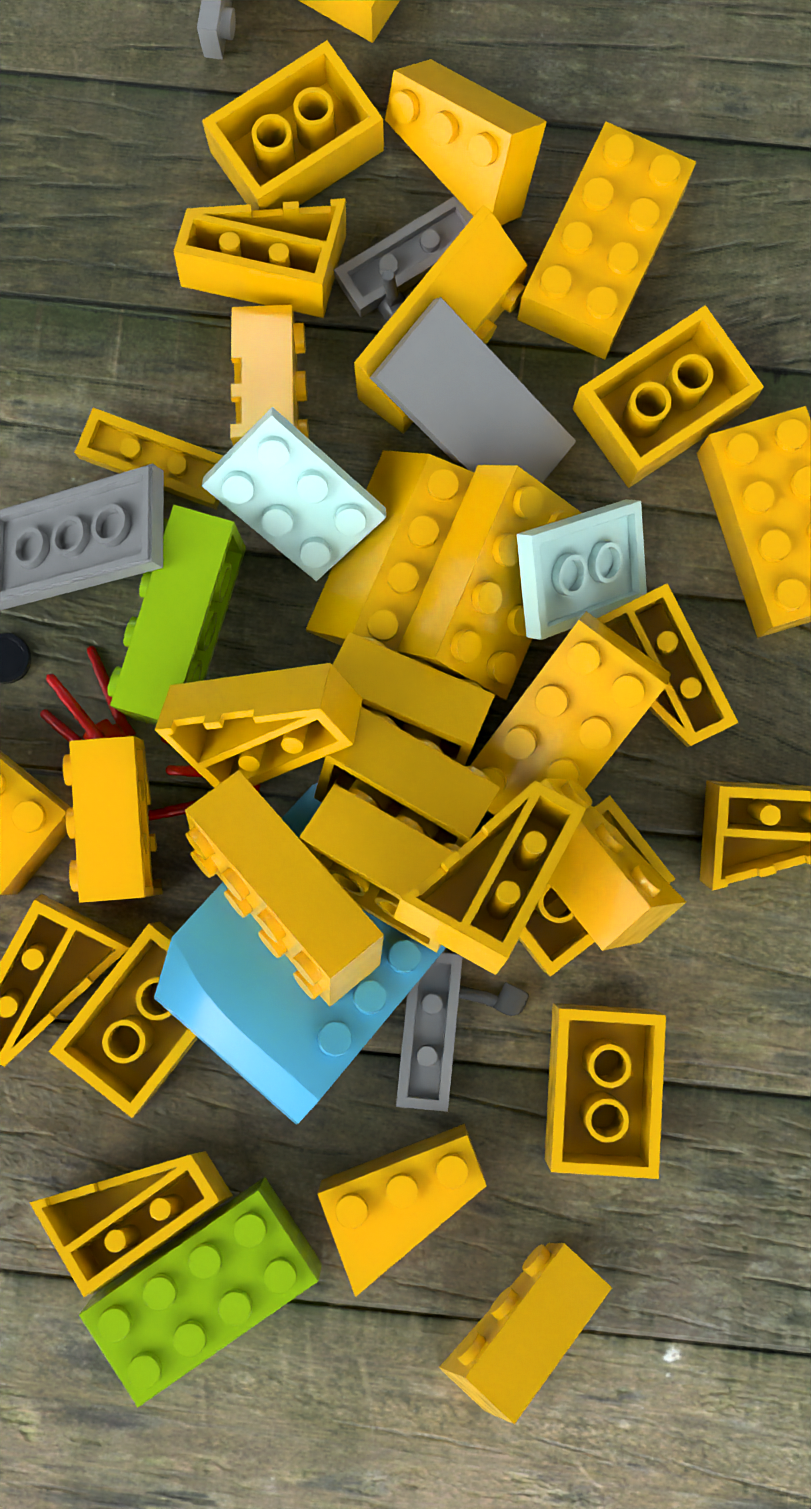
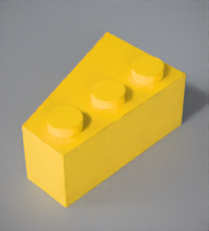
M331 663L174 684L169 687L155 731L214 788L238 770L252 786H255L353 745L363 699Z
M545 778L541 784L587 808L548 883L602 951L641 943L687 901L592 806L591 797L578 783L573 780Z
M533 781L482 826L481 830L458 851L455 850L432 874L416 888L413 887L400 899L393 918L496 975L511 955L587 808L547 786Z
M43 894L34 899L0 961V1065L5 1067L69 1004L131 947L133 940Z
M465 1124L321 1180L317 1195L355 1297L487 1186Z
M203 1151L29 1203L81 1294L85 1297L110 1284L228 1200L233 1194L207 1152Z

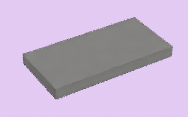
M441 297L431 302L370 377L456 465L475 472L477 465H518L539 482L543 483L576 442Z
M149 464L1 509L0 610L163 568L164 471L154 464Z

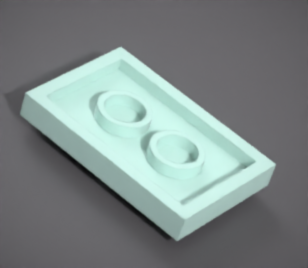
M273 407L203 476L201 485L316 582L387 517L384 505Z
M625 499L517 534L526 637L546 639L572 629L586 611L597 619L647 593L642 507L639 500Z

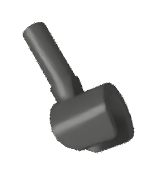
M386 270L382 274L386 298L378 305V309L386 322L406 299L404 294L398 291L395 274L392 270Z
M507 982L504 983L499 996L488 991L461 985L459 990L460 999L486 1004V1006L493 1007L509 1016L520 1014L529 998L527 992Z

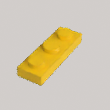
M94 407L92 408L74 452L79 459L119 474L154 464L164 471V491L217 510L220 501L201 485L203 476L223 455Z

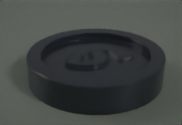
M0 633V683H14L23 678L28 672L31 665V652L27 644L19 637L10 633Z

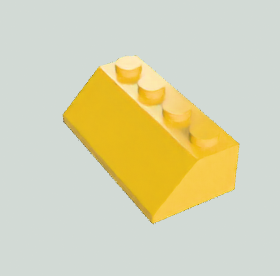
M482 205L354 362L358 399L403 434L413 421L370 377L431 302L441 297L470 329L487 344L497 328V325L494 324L496 319L504 310L511 313L518 306L526 288L524 280L527 263L492 211Z
M383 450L366 490L386 507L387 517L332 567L305 630L340 646L343 645L348 633L351 632L362 638L376 639L383 643L386 648L399 653L397 650L474 472L431 454Z

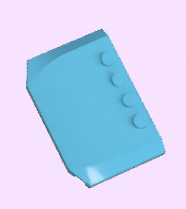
M318 783L313 784L282 817V820L298 838L322 803L314 798ZM222 882L172 936L154 999L297 1125L323 1097L446 947L441 945L436 953L364 911L384 934L380 966L329 1007L320 995L313 1000L303 991L293 976L297 968L285 954L280 958H276L269 951L258 935L262 927L251 914L243 918L235 911L224 895L228 888Z

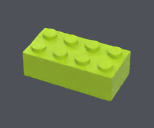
M174 504L169 519L163 518V568L146 572L142 576L139 588V596L144 598L138 617L132 616L127 624L123 644L125 647H128L124 663L122 667H115L108 684V696L112 697L111 707L132 719L156 725L170 685L206 679L246 550L245 543L233 521Z
M264 1177L93 1295L79 1316L136 1406L140 1407L319 1281L322 1263L266 1177Z

